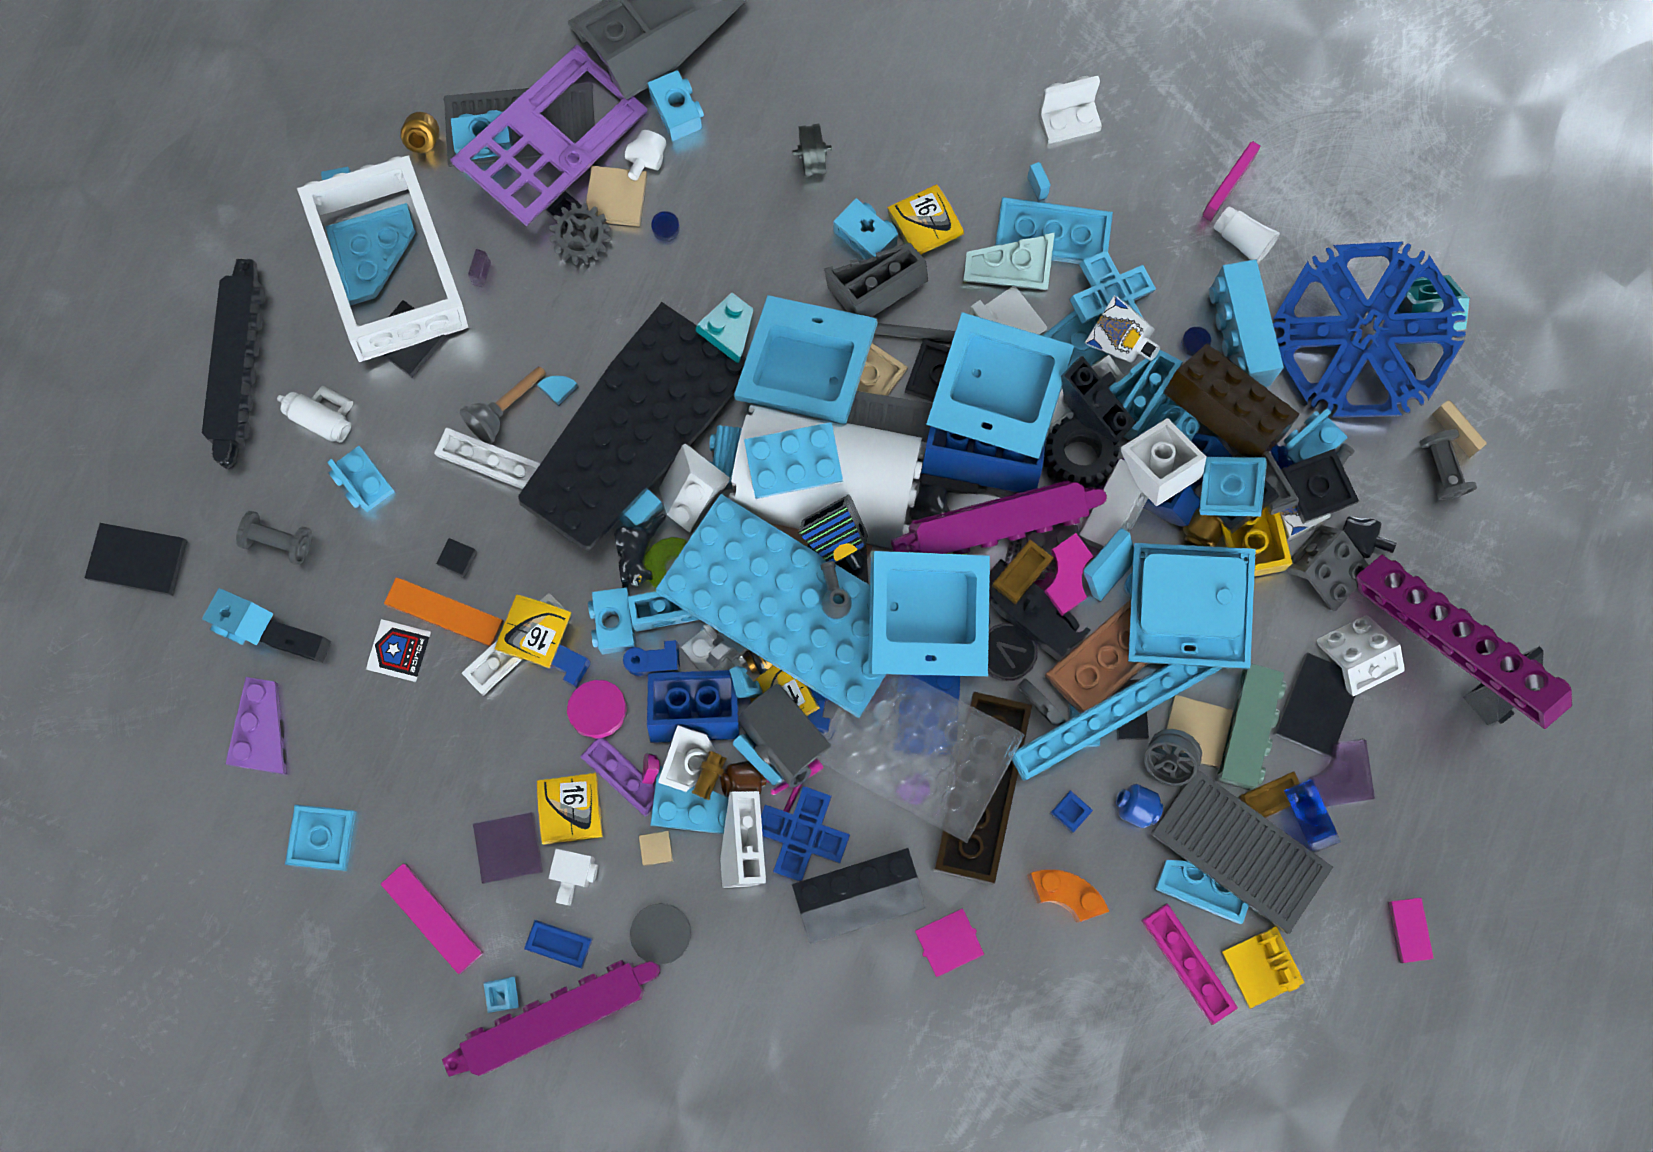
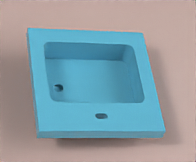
M767 295L734 394L735 400L846 425L878 324L877 318Z
M962 312L926 425L1039 459L1062 389L1061 375L1069 367L1075 345ZM984 423L990 424L993 428L988 430L983 428L982 425Z
M1134 543L1128 662L1250 669L1255 549ZM1184 646H1193L1195 651H1185Z
M872 551L870 571L869 674L988 676L990 556ZM925 656H932V661H926Z

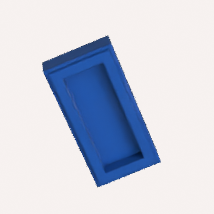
M534 920L524 949L583 969L593 939Z

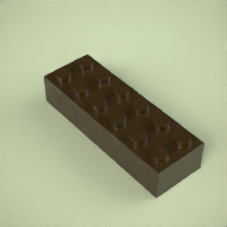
M973 691L934 864V872L990 885L995 884L1018 771L1009 753L1022 747L1025 743L1032 710L1031 704Z

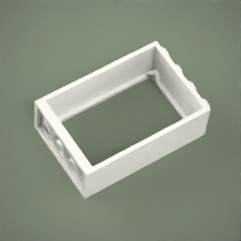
M409 155L393 157L387 162L377 165H365L360 170L350 173H338L330 179L320 182H308L303 187L297 188L349 341L359 362L400 350L443 334L447 335L468 328L462 302ZM408 189L444 287L446 299L359 326L356 324L319 216Z

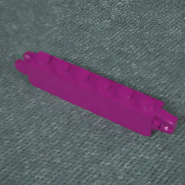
M1063 481L914 520L908 528L909 533L891 540L893 552L937 554L953 552V554L962 555L971 551L970 547L981 545V548L998 545L999 539L1008 537V540H1018L1026 537L1025 532L1035 530L1036 533H1043L1053 530V525L1063 523V526L1080 523L1081 517L1089 516L1088 509L1098 507V505L1101 506L1108 498L1106 492L1101 488H1084L1077 482Z
M620 960L606 967L608 973L598 978L593 973L578 980L580 986L571 991L566 986L551 993L552 1000L540 1004L539 1000H536L522 1007L524 1013L514 1018L509 1013L494 1020L495 1027L485 1032L483 1027H480L465 1034L467 1040L459 1044L460 1048L442 1059L448 1076L450 1077L469 1070L472 1074L478 1076L489 1073L641 1000L645 991L642 985L652 981L654 978L656 979L657 976L659 977L660 966L654 963V961H649L634 967L633 963L624 964V961Z

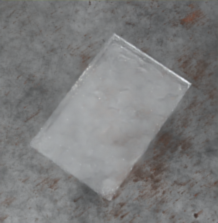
M886 674L860 718L839 706L830 722L829 732H825L823 735L831 744V748L814 760L967 843L1025 735L911 675Z

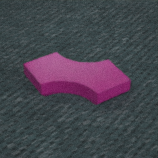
M1077 533L1051 550L1056 563V575L1053 583L1045 590V593L1062 616L1087 599L1082 586V574L1085 566L1094 556Z

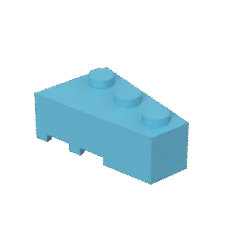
M1159 350L1157 356L1152 361L1145 358L1132 368L1128 375L1109 387L1110 391L1136 422L1123 437L1131 441L1143 432L1160 405L1164 404L1168 398L1163 392L1176 370L1183 365V361Z

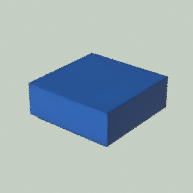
M1070 790L1050 814L1071 833H1074L1093 810Z

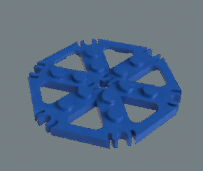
M1403 241L1333 245L1339 254L1336 257L1331 248H1326L1327 255L1329 256L1326 262H1320L1316 255L1312 257L1313 264L1317 267L1316 270L1307 261L1273 318L1274 321L1279 319L1286 320L1285 323H1273L1274 329L1284 330V335L1276 338L1278 345L1286 343L1285 346L1279 347L1282 362L1307 404L1309 399L1316 394L1317 396L1313 398L1311 403L1313 408H1316L1320 401H1326L1328 403L1327 408L1332 413L1334 405L1338 406L1332 417L1403 416L1398 410V404H1401L1404 412L1410 413L1407 402L1412 398L1417 399L1421 406L1424 405V398L1419 394L1420 391L1427 396L1428 401L1430 400L1465 340H1452V337L1456 339L1465 337L1466 331H1456L1453 326L1457 322H1465L1466 316H1452L1455 313H1465V310L1431 256H1428L1424 264H1420L1425 257V251L1421 250L1416 258H1410L1408 252L1411 249V244L1409 243L1404 246L1402 254L1398 253L1400 247L1404 244ZM1358 257H1385L1389 261V266L1367 300L1347 267L1348 262ZM1421 277L1430 280L1444 304L1440 312L1395 314L1415 280ZM1318 282L1322 284L1341 316L1297 317L1294 310L1308 285ZM1376 317L1373 322V330L1376 333L1374 335L1368 334L1360 344L1359 342L1363 334L1360 327L1362 325L1367 326ZM1370 341H1372V344L1368 349L1367 346L1370 343ZM1437 343L1442 346L1443 355L1430 376L1425 380H1418L1413 375L1395 344ZM1340 346L1318 383H1310L1294 359V353L1299 348ZM1368 360L1389 394L1388 400L1383 404L1352 405L1347 401V393Z

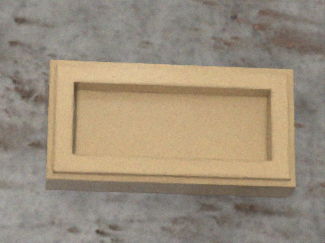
M1446 401L1432 414L1445 430H1458L1460 436L1454 441L1469 458L1487 445V442L1451 401Z

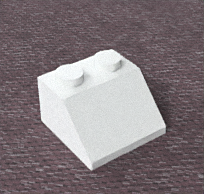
M1168 418L1121 447L1122 455L1137 487L1156 507L1203 477L1206 456Z
M687 444L682 445L659 490L667 516L690 533L700 525L719 495L724 491L730 477Z

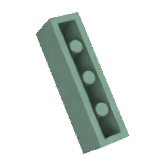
M1252 663L1250 669L1242 670L1224 753L1215 781L1247 790H1253L1257 788L1258 784H1262L1266 768L1262 767L1264 756L1269 755L1273 740L1269 738L1271 727L1275 728L1279 719V710H1276L1278 699L1283 698L1286 689V682L1283 681L1284 672Z

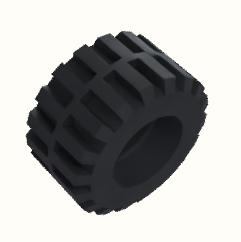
M1073 414L1072 420H1069L1068 417L1063 418L1061 424L1057 423L1053 427L1052 433H1049L1044 452V467H1048L1047 474L1049 477H1055L1054 483L1069 481L1077 482L1084 488H1096L1098 484L1100 486L1105 484L1106 479L1113 470L1112 467H1115L1118 460L1119 446L1116 445L1117 442L1115 443L1084 426ZM1074 442H1083L1095 450L1098 459L1089 465H1078L1068 459L1064 448Z

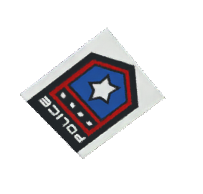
M381 619L366 670L416 682L431 632Z

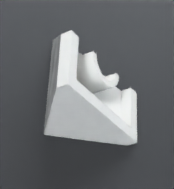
M677 725L668 747L658 783L685 792L695 786L703 769L700 767L702 761L706 762L709 751L717 753L708 736Z

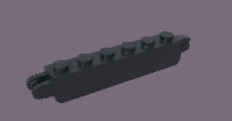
M236 259L232 276L226 275L219 281L202 434L213 444V453H211L214 458L213 460L227 469L236 464L238 448H245V440L250 436L248 414L253 409L251 387L256 382L254 361L255 357L259 355L257 334L258 330L262 328L260 307L265 301V289L257 280V264L253 259Z

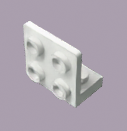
M1082 76L1074 82L1065 84L1054 83L1044 89L1038 115L1047 144L1101 131L1102 125L1094 103L1100 83L1098 76Z
M1012 286L986 305L979 300L970 309V315L1042 335L1047 331L1046 324L1016 286Z
M1368 615L1317 639L1318 646L1342 668L1346 690L1352 696L1405 671L1400 644Z

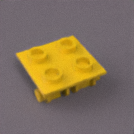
M1277 926L1222 951L1250 1009L1286 991L1296 990L1300 987L1299 985L1305 983Z

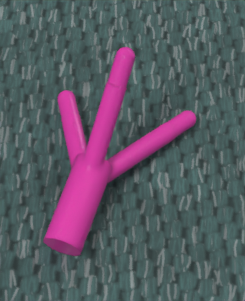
M815 759L808 765L811 769L808 779L824 768L818 759ZM785 781L771 789L770 793L775 795L788 788L789 785ZM802 784L793 788L783 811L789 813Z

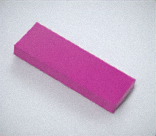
M1254 141L1249 143L1207 204L1202 214L1205 219L1210 222L1213 220L1255 159L1261 145Z

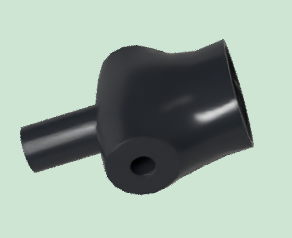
M921 485L914 502V507H910V518L918 520L950 511L947 505L949 491L939 486Z
M1347 517L1342 530H1344L1363 558H1370L1375 547L1393 553L1397 542L1379 536L1381 522L1371 518Z

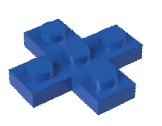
M803 786L794 814L768 805L764 806L761 814L762 836L783 843L773 870L774 873L800 882L803 880L812 854L839 864L841 863L850 834L822 825L832 798L831 795Z

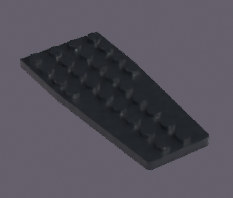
M661 302L605 370L518 496L519 504L582 549H592L672 465L682 445L687 444L690 446L706 429L736 391L746 358L742 356L740 362L736 363L695 331L696 324Z

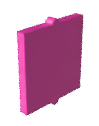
M963 908L915 931L924 950L922 955L927 957L936 977L984 955L975 935L977 930L971 927Z

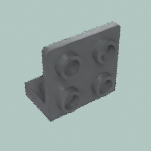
M1320 525L1291 557L1293 564L1286 570L1289 574L1308 579L1328 607L1336 611L1358 587L1356 576L1369 564L1344 530Z

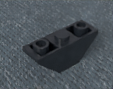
M1080 356L1061 375L1064 403L1084 426L1116 443L1136 424L1135 420L1083 356Z

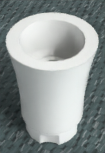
M1232 207L1226 208L1214 225V229L1221 233L1224 239L1232 243L1250 260L1257 259L1258 264L1271 251L1280 236V232L1264 226L1242 211L1238 212Z

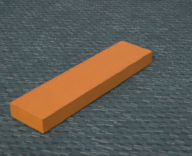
M398 577L395 578L384 602L389 607L489 647L495 643L504 623L498 617Z

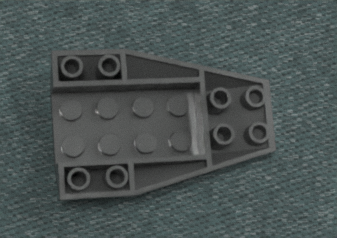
M602 0L569 20L568 24L582 43L589 42L608 67L614 85L624 98L628 100L646 89L648 82L673 72L746 0Z

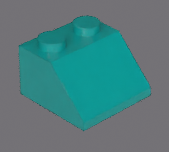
M1443 275L1465 310V313L1452 314V316H1466L1465 322H1457L1453 328L1455 330H1464L1467 327L1470 297L1450 275ZM1418 278L1398 308V314L1440 312L1444 304L1430 280Z

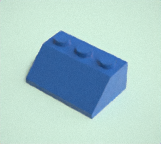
M1196 433L1191 440L1206 457H1233L1217 437ZM1203 477L1157 507L1148 498L1143 508L1168 523L1183 527L1188 526L1195 510L1200 508V499L1194 494L1193 489L1203 482Z
M729 670L648 673L647 728L650 743L671 742L677 725L704 733L708 736L709 740L736 739L740 735L738 719L739 698L736 696Z

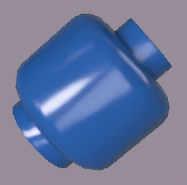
M1133 784L1126 790L1122 789L1116 799L1120 818L1140 828L1155 825L1163 812V804L1159 794L1139 784Z

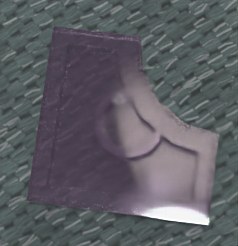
M1365 739L1334 743L1333 756L1329 765L1319 774L1309 777L1314 808L1375 799L1367 741Z

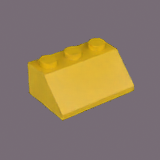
M1265 507L1262 510L1261 517L1254 516L1233 534L1221 523L1226 547L1255 549L1254 576L1282 572L1293 564L1280 512L1270 515Z

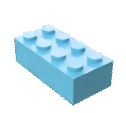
M1257 259L1223 265L1215 277L1212 286L1209 288L1211 303L1216 304L1218 312L1216 313V325L1218 330H1222L1223 333L1222 350L1224 356L1229 357L1232 363L1240 367L1265 387L1270 386L1284 366Z

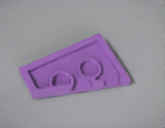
M250 677L245 678L225 764L287 775L286 764H284L283 759L284 741L283 737H281V709L278 683Z

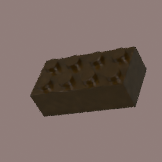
M1207 343L1176 370L1163 392L1245 457H1264L1287 434L1300 415L1289 404L1282 401L1264 385L1257 382Z

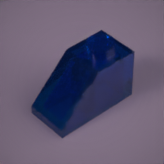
M1313 779L1284 790L1313 853L1341 842Z

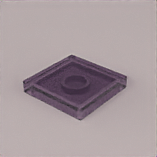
M533 812L473 824L482 884L543 872Z

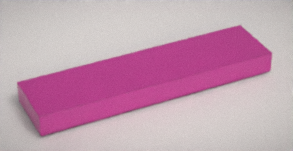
M403 863L381 883V886L458 975L462 974L483 954L406 864Z
M1168 903L1141 920L1211 1025L1216 1024L1238 1009Z

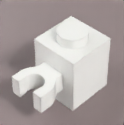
M560 849L555 850L548 879L561 882L556 903L571 906L575 885L588 888L589 882L594 883L598 870V865L594 864V857Z

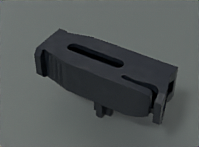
M1000 559L989 574V603L998 614L1059 662L1066 652L1084 640L1091 630L1086 627L1083 631L1076 632L1080 625L1069 611L1062 616L1045 591L1035 583L1030 586L1016 604L1010 601L992 586L1006 568L1004 567L1006 562Z

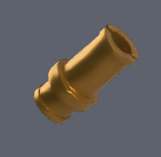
M709 751L706 762L702 761L700 767L703 769L694 790H692L693 794L710 800L719 775H723L724 770L722 767L727 760L726 757Z

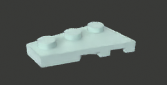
M1054 233L967 252L963 282L1009 287L1016 286L1018 288L1047 291Z

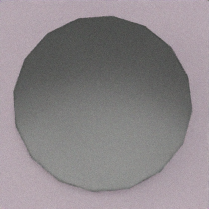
M1026 678L1017 685L1018 690L1023 696L1029 699L1038 712L1053 726L1057 727L1066 722L1065 718L1052 703Z
M663 903L649 905L641 910L632 922L630 930L631 945L637 955L646 962L654 961L657 965L672 963L684 954L691 938L689 921L684 913L673 905Z

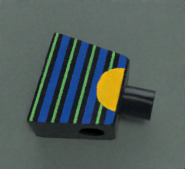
M850 495L839 499L802 520L798 533L826 562L834 561L837 563L845 559L852 570L858 569L866 562V558L860 550L866 546L868 534Z

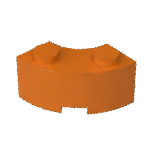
M1039 870L1027 874L1037 903L1051 902L1061 905L1071 913L1076 923L1110 912L1099 892L1086 880L1077 875L1061 870Z

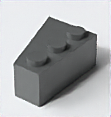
M911 243L877 252L876 257L859 261L858 258L851 260L849 265L833 269V266L824 268L827 287L843 307L850 313L873 317L928 282L926 260Z

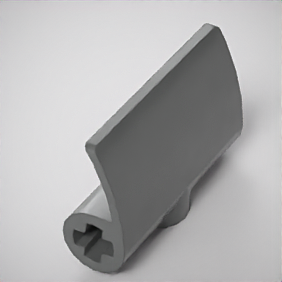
M775 684L761 694L738 717L739 725L755 743L754 750L757 755L768 765L773 766L791 788L805 782L811 774V769L808 765L831 748V744L779 684Z

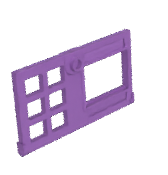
M575 45L548 72L450 159L456 168L469 175L526 227L591 167L648 110L634 96L626 100L612 82L610 75L587 56L588 53L579 45ZM588 71L621 101L574 144L540 113L581 75ZM507 126L522 137L508 151L504 150L493 140ZM527 144H530L542 156L531 167L526 169L513 157ZM487 146L499 159L486 171H483L471 159ZM550 162L562 175L549 187H546L534 175ZM507 164L520 177L505 190L492 177ZM528 182L541 195L525 208L512 196Z

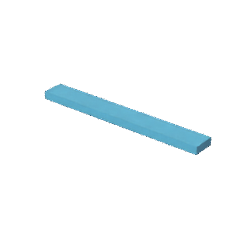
M1167 664L1009 753V756L1022 780H1028L1222 668Z

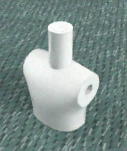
M642 130L638 137L628 144L625 151V159L634 163L628 173L630 179L638 180L644 167L659 170L663 161V151L667 145L664 137L653 131Z

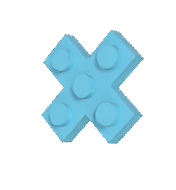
M1107 250L1089 257L1079 264L1091 288L1073 295L1069 300L1082 324L1102 316L1114 295L1127 303L1142 317L1134 301L1156 290L1144 265L1119 274Z

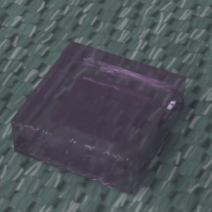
M479 249L475 250L468 276L473 285L483 287L491 261L486 251Z

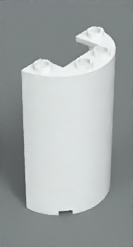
M751 404L749 412L752 413L745 417L736 452L731 480L734 493H730V500L768 523L799 529L803 519L850 495L867 531L868 538L866 543L892 548L891 540L909 533L908 528L910 525L905 524L906 512L908 507H914L917 490L911 489L913 478H920L923 462H919L918 458L924 459L927 442L922 441L921 437L850 423L845 425L832 422L843 482L755 499L744 439L830 423L831 421Z

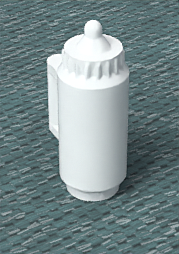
M323 385L312 398L304 394H297L296 392H290L285 397L282 395L277 397V400L282 403L281 412L295 423L331 442L337 441L341 443L348 436L351 423L347 421L345 415L352 408L353 401ZM324 398L341 408L336 412L321 404L320 401Z

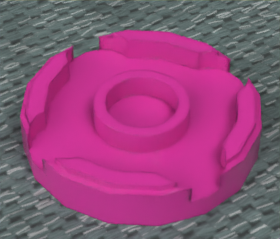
M592 680L583 683L574 690L567 706V714L571 725L579 734L592 738H603L612 735L621 727L624 722L625 712H627V704L623 693L615 684L606 680Z

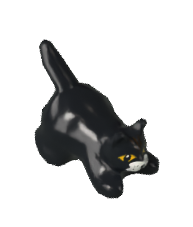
M665 514L654 518L647 529L638 526L628 527L626 525H621L616 529L614 536L617 553L621 557L618 564L622 588H628L629 582L633 587H636L646 580H653L651 576L652 571L647 570L643 563L651 538L666 519Z

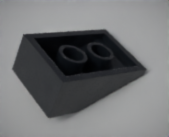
M1540 646L1523 653L1530 660L1535 659L1543 665L1544 651ZM1482 683L1463 697L1487 725L1497 721L1502 724L1515 714L1512 710L1514 707Z

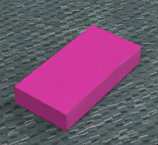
M1422 897L1389 902L1400 963L1434 959Z

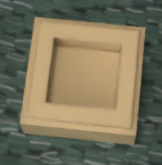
M669 831L639 835L643 866L673 862Z

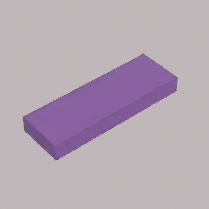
M604 737L596 738L580 757L642 815L647 817L653 808L655 784L642 783V772Z

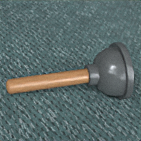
M538 366L495 403L491 402L489 405L476 403L469 407L464 406L460 409L462 419L480 440L492 444L499 432V418L503 415V411L543 378L546 374L545 370Z

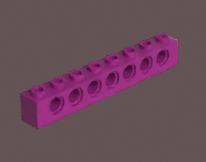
M1382 554L1356 576L1360 594L1543 729L1548 728L1572 707V689L1564 679L1560 677L1555 678L1545 670L1540 662L1535 659L1530 660L1524 656L1516 645L1511 642L1506 643L1488 625L1482 626L1475 621L1467 610L1463 608L1458 609L1450 603L1443 593L1435 592L1427 587L1426 583L1419 576L1413 577L1405 571L1398 561H1391ZM1532 688H1540V690H1530V689H1532Z

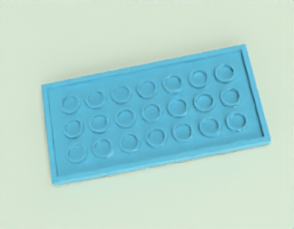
M720 494L657 586L656 592L860 718L886 674H869L870 585L836 565L835 571L839 588L849 593L852 606L849 613L843 618L833 619L828 617L821 606L822 598L828 589L820 565L826 561L812 549ZM840 596L833 597V601L836 604L843 603V599Z

